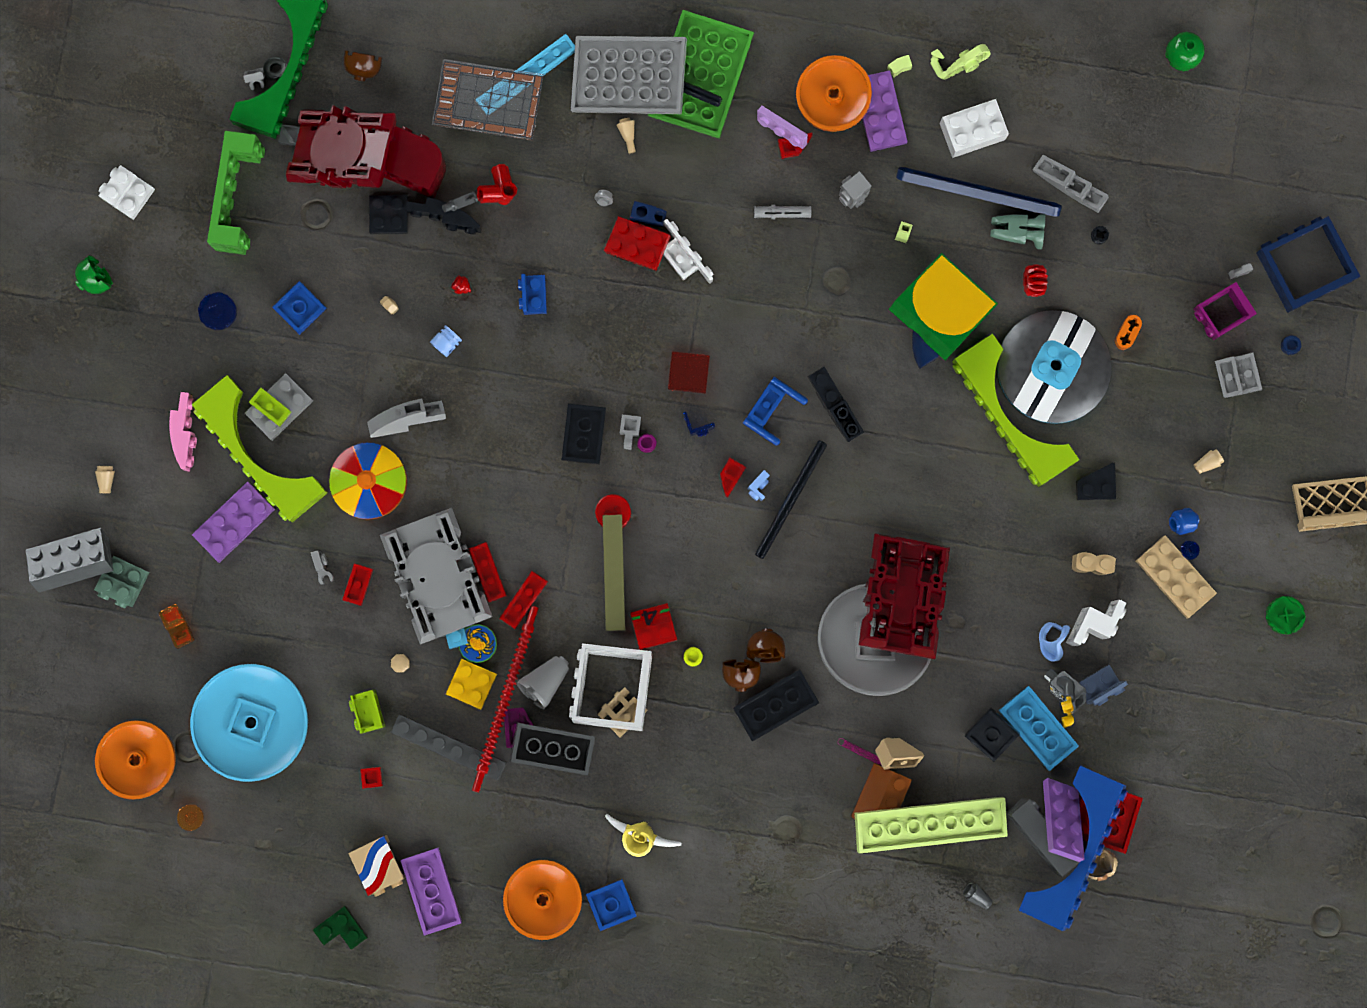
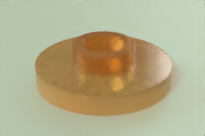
M192 804L182 807L177 815L179 826L187 831L198 829L204 820L201 808Z

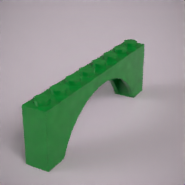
M276 0L288 15L292 27L293 48L289 63L282 76L267 91L252 99L235 103L229 119L233 125L276 139L277 134H280L283 118L287 117L289 112V102L293 100L296 93L295 86L302 78V67L308 62V51L315 43L314 35L316 30L319 31L321 27L320 19L322 14H325L327 11L328 3L326 0Z

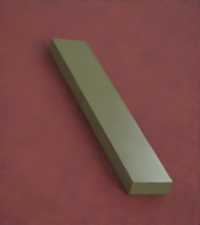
M622 514L603 515L606 631L625 630Z

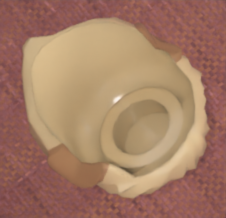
M1104 848L1100 856L1097 855L1095 859L1097 866L1094 873H1090L1088 877L1103 881L1113 876L1118 866L1117 857Z

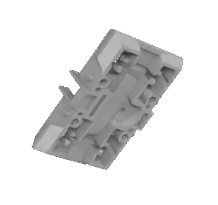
M452 508L380 535L388 559L395 564L397 571H394L395 576L399 575V578L394 580L399 584L402 593L400 597L407 599L409 602L406 603L407 609L411 608L414 617L411 622L420 645L493 617L484 592L479 591L476 582L480 580L478 576L473 577L472 573L477 571L471 555L468 552L464 553V550L468 548L466 544L461 545V530ZM447 520L454 541L449 542L442 521ZM442 533L443 536L439 539L438 534ZM392 540H396L403 559L402 561L399 560L398 555L395 553L396 549ZM408 546L409 549L404 552L403 547ZM472 582L471 586L467 587V584ZM473 590L481 612L476 613L468 591ZM419 610L422 611L429 632H426L424 625L421 624ZM434 616V619L430 622L429 617Z

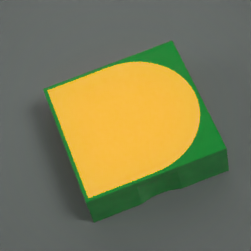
M941 253L894 301L889 310L908 328L919 334L924 342L946 361L969 334L992 312L998 303Z

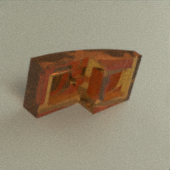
M177 604L158 612L175 648L179 649L195 640Z

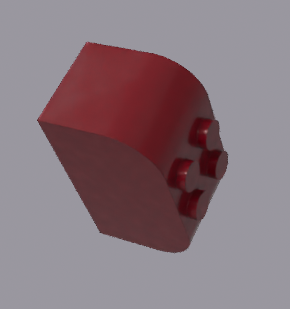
M395 126L385 163L384 178L434 199L446 173V163L439 147L429 141L430 138L423 134L418 136L413 134V131L407 127L402 126V128Z

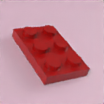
M618 216L604 252L656 271L671 236Z

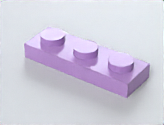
M764 106L757 110V121L763 127H768L779 137L786 138L793 146H798L801 149L805 148L808 134Z

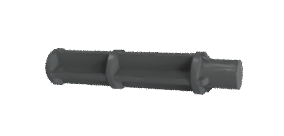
M477 190L450 200L449 203L442 205L443 211H455L477 202Z

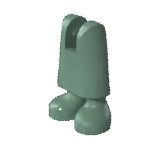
M1039 214L1034 219H1028V215L992 217L991 224L1003 226L1004 230L993 229L990 231V237L1019 244H1025L1027 239L1034 242L1036 249H1042L1045 214ZM1027 228H1035L1037 231H1028Z

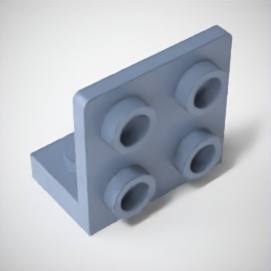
M1110 665L1103 667L1078 682L1086 689V703L1094 704V706H1100L1107 702V697L1110 695L1116 696L1125 691L1124 687L1128 685L1126 681L1118 680Z

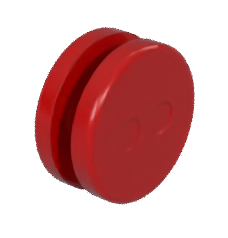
M606 495L596 505L595 515L602 527L603 515L622 514V528L628 524L631 518L630 505L620 495Z

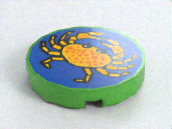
M480 624L471 625L466 628L465 634L468 644L459 646L462 656L474 663H481L491 659L497 649V639L494 632L487 626Z

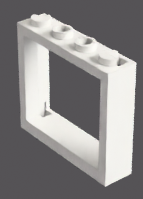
M582 643V649H579L577 653V660L580 661L579 668H575L574 679H577V685L572 689L574 706H570L569 717H572V722L575 724L643 731L652 651ZM589 654L642 660L634 723L580 717Z

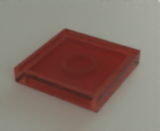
M672 351L668 390L706 394L710 355Z

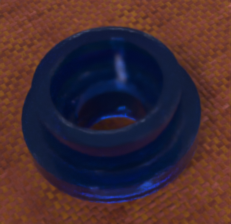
M1194 541L1184 542L1181 545L1183 557L1188 560L1197 558L1200 552L1199 545Z

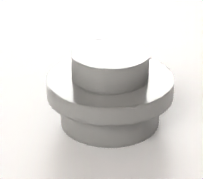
M599 190L595 194L594 198L599 205L608 206L613 203V194L611 192Z

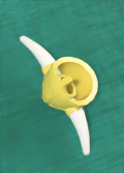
M609 814L605 815L606 819L616 829L624 833L622 837L623 846L632 856H645L650 852L653 845L663 847L682 845L681 842L667 840L655 835L646 822L629 825L614 819Z

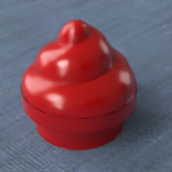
M458 275L451 285L456 294L471 292L468 279L465 276L461 277Z

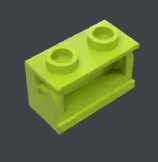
M376 690L350 696L349 706L351 711L355 712L356 719H354V725L356 730L360 731V734L385 727Z

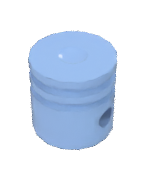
M445 325V329H441V333L438 332L430 343L445 357H448L456 348L455 345L458 346V342L462 340Z

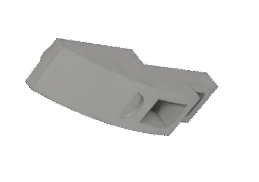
M417 399L383 411L369 420L367 424L370 437L373 438L407 432L410 425L446 419L442 401L424 404L423 399Z

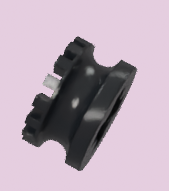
M1097 226L1091 233V239L1096 244L1105 243L1109 237L1108 229L1104 226ZM1096 231L1104 233L1103 239L1096 238Z

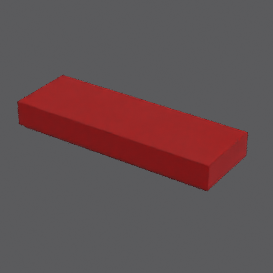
M487 542L469 548L488 603L506 597V592Z
M531 571L499 619L516 629L548 581Z

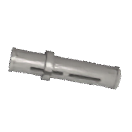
M775 204L771 206H754V218H811V206H775Z

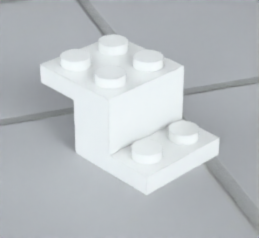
M1122 600L1111 601L1106 614L1092 607L1082 608L1066 643L1071 646L1084 644L1089 633L1100 639L1114 636L1118 630L1116 624L1119 618L1122 619L1126 613V602Z

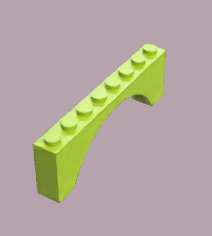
M991 334L952 361L954 364L953 369L958 375H962L966 388L969 391H973L977 404L984 407L988 420L995 423L999 436L1006 439L1009 451L1012 454L1015 453L1019 458L1017 462L1022 469L1027 470L1031 483L1040 487L1079 461V458L1069 444L1052 445L1036 441L1020 432L1005 416L998 402L995 390V370L1003 348L995 336Z
M227 375L192 404L195 408L193 412L200 420L203 418L207 422L205 426L212 434H217L219 437L217 441L224 449L228 447L232 452L229 454L236 463L240 462L243 465L242 471L248 477L252 476L254 478L256 488L260 492L264 490L268 495L266 497L267 501L273 507L276 505L280 509L278 514L283 520L294 522L328 492L313 476L300 479L279 477L263 470L251 459L241 442L237 426L238 406L243 391Z

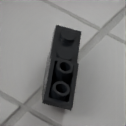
M427 197L426 204L407 201L406 210L412 217L421 218V216H427L430 220L434 221L442 219L443 226L449 231L460 229L472 235H475L476 232L481 233L480 225L461 209L444 212L442 205L447 204V202Z
M823 366L808 375L807 377L814 387L819 400L846 441L850 442L863 434L862 427L846 400L843 399L826 368Z

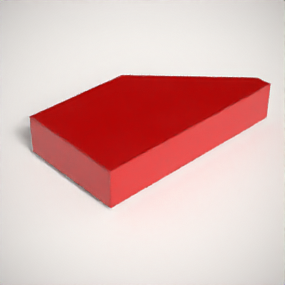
M807 133V144L812 138V133ZM786 138L778 139L781 159L799 156L804 150L798 146H793Z
M729 458L720 473L725 497L727 498L746 469L745 466L732 458Z

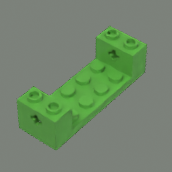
M225 131L207 243L215 251L246 255V250L250 248L249 236L240 227L230 226L231 218L229 213L234 206L232 195L237 187L235 176L240 169L238 161L260 163L261 158H264L265 147H263V144L254 134Z

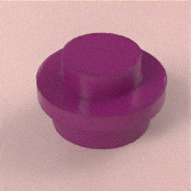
M651 434L641 435L637 441L639 450L644 453L652 452L656 447L654 436Z

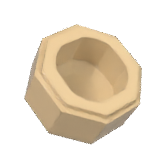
M385 296L380 301V304L390 314L394 315L399 310L396 302L388 296Z
M396 654L391 659V668L395 672H405L410 668V659L404 654Z

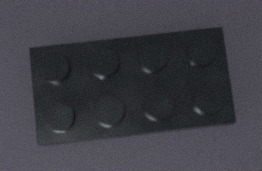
M798 670L733 707L753 742L819 704V701L801 670Z

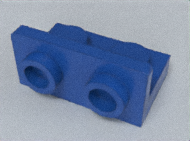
M521 274V279H518V289L522 291V298H519V309H523L524 315L547 314L545 275L526 276Z

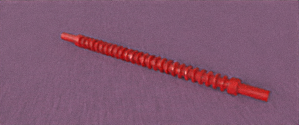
M531 606L526 624L522 626L523 633H520L522 637L518 639L520 643H517L518 648L515 649L517 653L513 654L515 658L512 659L513 664H510L512 668L508 670L510 674H507L508 680H505L506 685H503L505 689L501 691L503 695L500 696L501 701H498L500 705L496 707L498 711H495L496 717H493L494 722H491L493 726L489 728L491 732L488 733L489 738H486L488 742L484 744L486 748L482 749L484 754H481L482 759L479 760L481 763L476 768L478 772L472 787L474 792L479 793L484 776L488 774V765L491 764L489 760L492 759L491 754H494L493 749L496 748L494 744L498 743L496 738H499L500 727H503L501 723L505 721L503 717H506L505 712L508 711L506 707L510 706L508 701H511L512 690H515L513 686L516 685L515 680H518L517 675L520 674L518 670L522 669L520 664H523L522 659H525L523 655L527 653L525 649H528L527 644L530 643L528 639L532 638L530 634L534 632L533 624L539 609L538 607Z

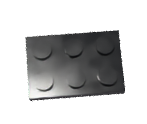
M568 403L562 461L600 465L606 407Z

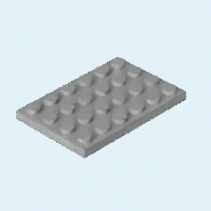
M576 36L571 111L576 113L682 114L687 38Z

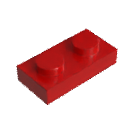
M354 563L342 600L362 606L374 569Z

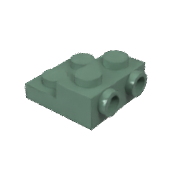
M113 556V571L102 574L94 590L99 592L98 597L108 600L110 597L116 600L114 604L122 608H126V606L133 607L150 572Z

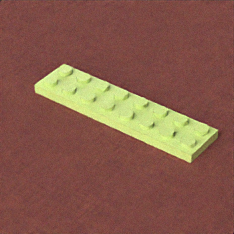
M1005 797L855 813L858 853L1008 837Z

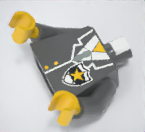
M1050 669L1044 677L1050 682V692L1061 702L1063 712L1067 713V716L1061 717L1063 727H1070L1074 723L1072 714L1086 702V689L1065 671L1058 675L1053 669Z

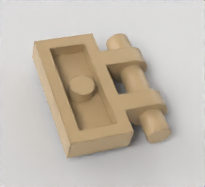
M624 687L620 692L617 691L614 694L615 697L608 704L605 703L601 707L602 710L597 715L601 719L609 715L612 718L611 720L634 723L637 699L633 697L628 702L625 697L630 692ZM621 702L624 707L616 714L613 709ZM611 728L619 737L628 731L627 729Z

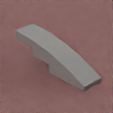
M1042 155L1033 168V172L1048 183L1099 213L1109 198L1108 194L1094 188L1092 183L1077 176L1075 171L1045 155Z

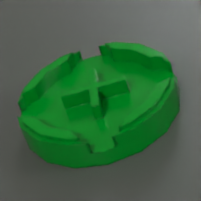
M1288 596L1274 599L1266 609V620L1270 628L1279 634L1285 635L1300 630L1303 627L1306 615L1303 605L1297 599Z

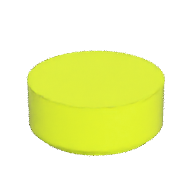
M690 647L684 652V661L687 665L697 666L701 663L703 654L700 649Z

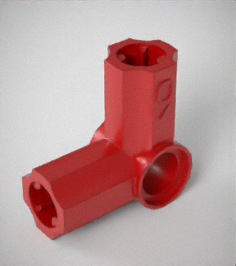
M499 164L491 169L495 185H482L477 188V199L480 203L498 202L501 205H507L517 194V187L512 183L508 166Z

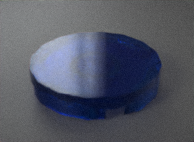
M215 292L206 295L201 300L198 313L201 322L207 328L224 330L234 323L237 316V307L228 295Z

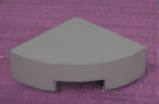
M1248 263L1241 268L1233 269L1228 273L1229 278L1233 279L1248 274L1253 270V267Z

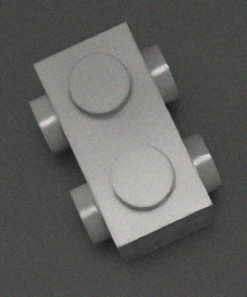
M860 171L853 177L849 175L842 181L839 200L845 207L848 206L850 209L854 206L858 208L866 201L865 198L870 192L871 184Z

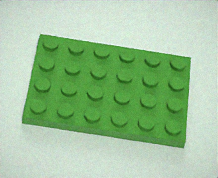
M682 10L674 37L687 38L684 81L721 96L722 102L719 107H716L683 93L682 114H648V116L720 139L754 32Z

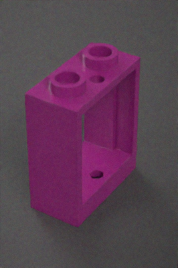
M1237 282L1193 308L1196 319L1202 322L1205 327V333L1213 341L1257 314ZM1228 294L1242 315V318L1218 332L1203 308Z

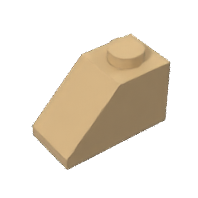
M885 738L875 750L884 770L916 767L924 757L921 751L900 738Z

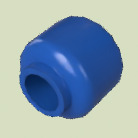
M1191 508L1176 510L1169 518L1171 530L1178 535L1194 532L1199 523L1198 514Z

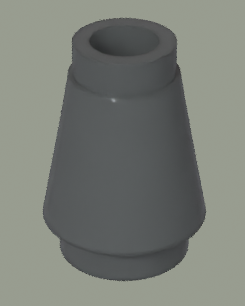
M971 882L963 891L965 900L986 910L993 902L978 884Z

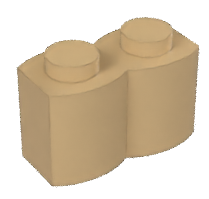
M1088 552L1073 555L1072 570L1078 573L1091 571L1097 575L1111 574L1115 572L1116 558L1110 555L1096 556Z

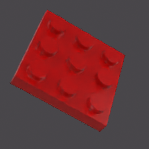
M1127 793L1124 801L1120 800L1117 807L1120 809L1116 820L1112 819L1110 824L1112 830L1109 837H1105L1102 844L1105 845L1104 847L1126 854L1142 803V797ZM1080 796L1083 840L1088 841L1089 817L1082 796Z

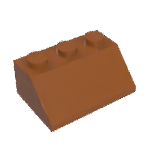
M874 763L851 817L855 819V813L900 808L912 780L889 769L884 770L882 766Z

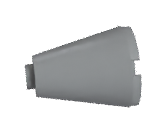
M555 656L519 679L517 687L528 699L531 698L534 701L533 704L544 710L569 670V663L562 656Z

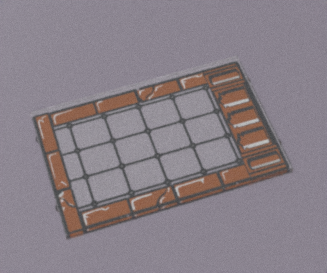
M443 59L432 125L533 141L544 74Z

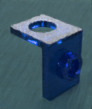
M683 412L690 437L694 435L701 437L709 434V430L715 429L714 422L692 429L687 413Z

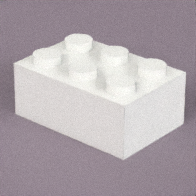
M996 99L944 116L940 121V126L952 158L1004 141L1009 134Z

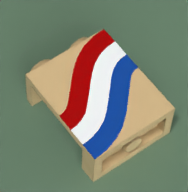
M387 835L348 853L368 896L374 894V897L385 893L384 888L390 885L392 888L403 884L402 880L406 878L405 874L402 875L388 844L390 841Z

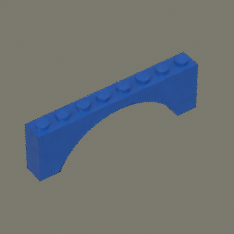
M1083 766L1079 767L1072 784L1082 796L1089 817V839L1084 853L1085 859L1080 861L1075 870L1059 884L1042 891L1026 892L1019 911L1061 931H1065L1066 928L1069 929L1073 923L1074 918L1071 917L1073 911H1077L1082 900L1079 899L1081 892H1085L1089 885L1087 878L1090 873L1093 874L1097 866L1095 859L1097 855L1100 856L1105 846L1102 844L1105 837H1109L1112 830L1110 826L1112 819L1116 820L1120 811L1117 807L1120 800L1124 801L1128 792L1125 790L1126 785Z

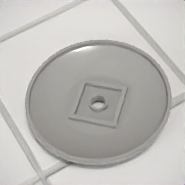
M865 584L858 585L839 594L828 605L822 615L818 629V647L822 661L837 681L855 692L872 696L898 693L913 685L924 674L931 659L858 645L861 622L867 614V607L864 606L865 603L863 602L867 588ZM873 618L872 621H871V623H870V624H871V633H870V636H873V629H874L875 618ZM879 625L878 631H879V628H884V626H883V625ZM925 628L923 646H927L929 628Z

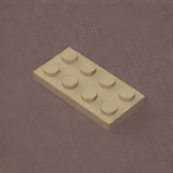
M1166 535L1136 560L1139 566L1186 619L1190 618L1217 594Z

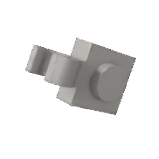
M622 414L620 435H625L624 449L631 450L633 436L639 437L641 417Z
M318 550L311 552L313 563L318 573L319 583L321 585L324 584L323 578L326 575L329 576L331 582L334 581L333 574L326 571L325 565H328L326 555Z

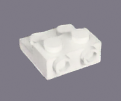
M120 165L119 168L115 167L111 171L109 182L103 183L100 186L99 197L134 220L155 189Z

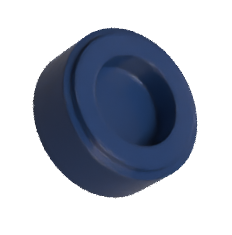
M1287 336L1281 342V350L1286 355H1294L1301 349V341L1296 336Z

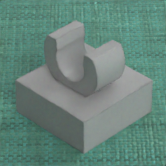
M263 68L244 72L245 83L250 82L251 90H254L253 83L256 81L260 83L261 88H264L263 79L265 73Z

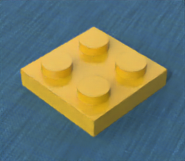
M461 659L446 695L482 710L497 674Z

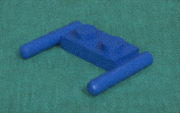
M773 377L743 424L777 446L780 444V439L763 428L785 394L803 405L808 402V399L776 377Z

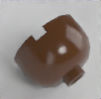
M345 50L344 66L346 71L354 76V80L365 81L366 78H373L378 74L382 64V57L374 60L375 56L358 52H352V55H349V51Z
M765 628L751 636L747 644L746 654L748 658L754 661L756 657L762 658L760 662L763 663L779 662L781 657L785 658V643L779 634L773 632L772 629Z
M737 659L724 661L722 667L723 678L730 687L735 688V691L744 692L747 691V688L757 684L761 673L759 662L744 659V662H736Z

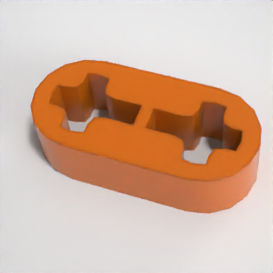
M1130 315L1124 320L1115 338L1117 348L1126 350L1132 346L1142 326L1140 317ZM1132 320H1135V325H1137V327L1134 326L1131 329V331H1129L1128 329L1130 327V323H1128V321L1131 322ZM1126 334H1128L1126 341L1129 342V344L1126 343L1125 345H1122V340H1120V338H1123Z

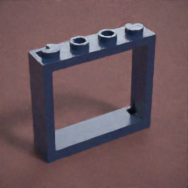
M1320 216L1312 220L1311 225L1307 227L1301 225L1294 229L1295 233L1291 235L1285 233L1277 237L1278 241L1274 243L1268 241L1262 244V249L1256 253L1287 313L1361 277L1329 216L1324 219ZM1322 227L1347 275L1295 300L1270 251Z

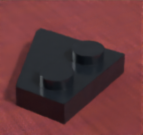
M1110 463L1076 481L1077 500H1116L1115 463Z

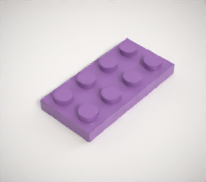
M890 70L868 75L871 82L872 99L870 107L862 120L870 152L907 144Z
M247 482L202 524L192 536L220 563L275 508L250 482Z
M1047 778L1043 781L1048 851L1080 862L1085 858L1079 792L1072 786Z
M439 847L402 859L401 864L424 936L461 924L462 920Z

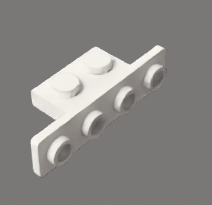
M668 219L664 220V226L674 239L668 243L663 255L682 280H685L695 271L699 270L709 284L713 282V272L708 266L704 267L700 262L702 260L700 255L689 248V241L685 236L681 237L677 232L679 229L673 221L669 222Z

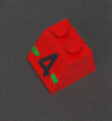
M668 603L631 612L639 650L677 641Z

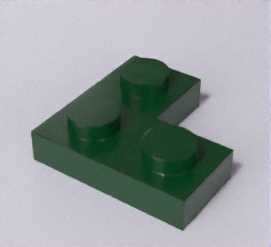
M346 906L313 929L323 945H326L340 934L351 950L368 938Z

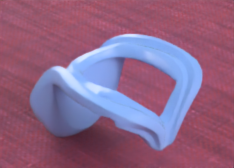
M1048 622L1041 628L1039 633L1040 649L1047 660L1055 662L1062 658L1063 649L1061 643L1069 633L1070 627L1068 625L1061 627L1056 623ZM1051 627L1061 631L1060 637L1053 642L1046 640V635Z

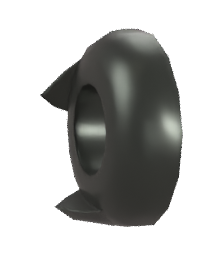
M277 56L267 59L263 65L265 76L268 79H279L284 73L287 63L283 58ZM278 65L281 67L278 73L271 72L273 66Z

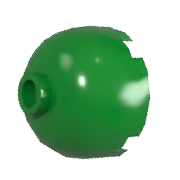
M1182 32L1169 41L1165 55L1173 68L1179 71H1189L1200 64L1204 57L1205 46L1198 35L1192 32Z
M91 255L84 258L75 269L77 280L75 283L82 291L85 290L91 294H101L112 287L113 281L105 267L101 269L97 265L99 261Z

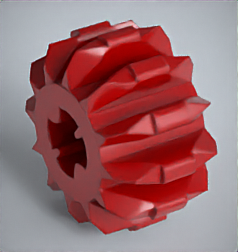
M1033 264L1025 268L1023 286L1027 296L1038 297L1045 294L1048 275L1043 265Z

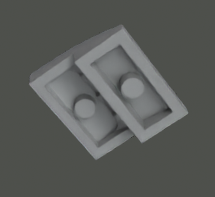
M1254 353L1215 361L1224 398L1262 390Z

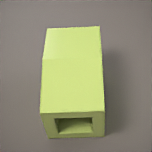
M909 55L891 62L887 69L888 71L890 70L893 77H896L901 72L911 70L912 63Z
M901 221L895 240L906 243L913 225Z

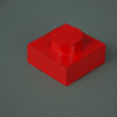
M381 767L361 769L362 789L383 786Z

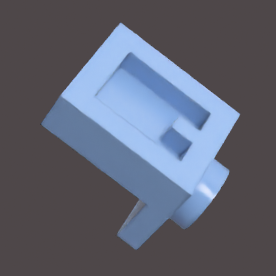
M765 470L748 487V490H750L748 494L756 501L758 499L763 501L765 498L757 490L758 488L762 490L769 483L767 478L770 475Z

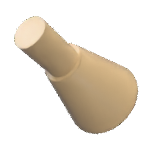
M630 118L620 119L617 127L627 144L628 153H635L633 141L635 120H630Z

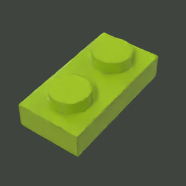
M262 388L249 401L251 405L279 427L292 413Z

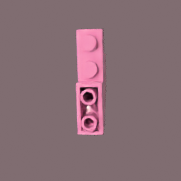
M181 392L178 411L170 410V438L173 452L180 468L190 472V467L194 465L192 452L197 444L195 434L188 431L192 425L190 413L194 409L192 404L195 400L191 394Z

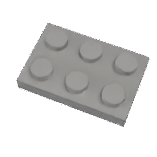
M286 373L267 391V393L292 412L280 427L253 405L245 412L272 441L313 402Z

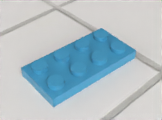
M1029 686L998 710L1006 721L1020 733L1021 739L1048 771L1079 747Z

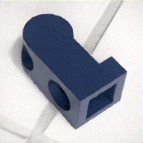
M634 201L629 220L661 228L664 227L667 211Z

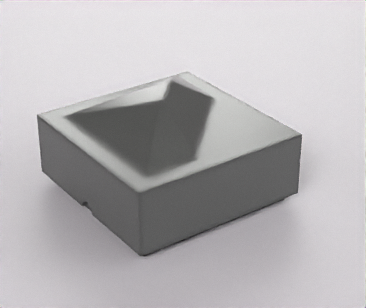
M283 124L278 143L296 146L300 127Z

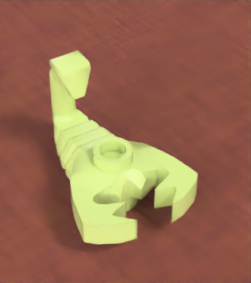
M986 44L978 45L970 51L968 49L959 54L960 58L946 71H943L938 58L944 59L945 57L936 49L931 52L932 58L930 63L937 76L945 80L963 70L966 73L979 67V63L986 60L991 53Z

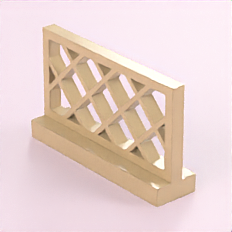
M1367 476L1292 485L1299 519L1297 524L1299 532L1367 524V510L1357 506L1362 499L1367 502V496H1365L1367 493ZM1357 482L1365 483L1366 490L1363 494L1354 488ZM1343 484L1349 489L1344 496L1335 490L1337 485ZM1324 486L1330 491L1325 498L1316 492L1318 487ZM1305 488L1311 494L1305 500L1299 495L1298 489ZM1350 491L1360 497L1356 503L1346 498ZM1331 493L1341 499L1337 506L1327 500ZM1313 495L1322 501L1318 508L1308 502ZM1343 501L1353 507L1350 512H1344L1338 508ZM1324 503L1334 509L1331 514H1325L1319 510ZM1305 505L1315 511L1312 516L1304 517L1302 509Z

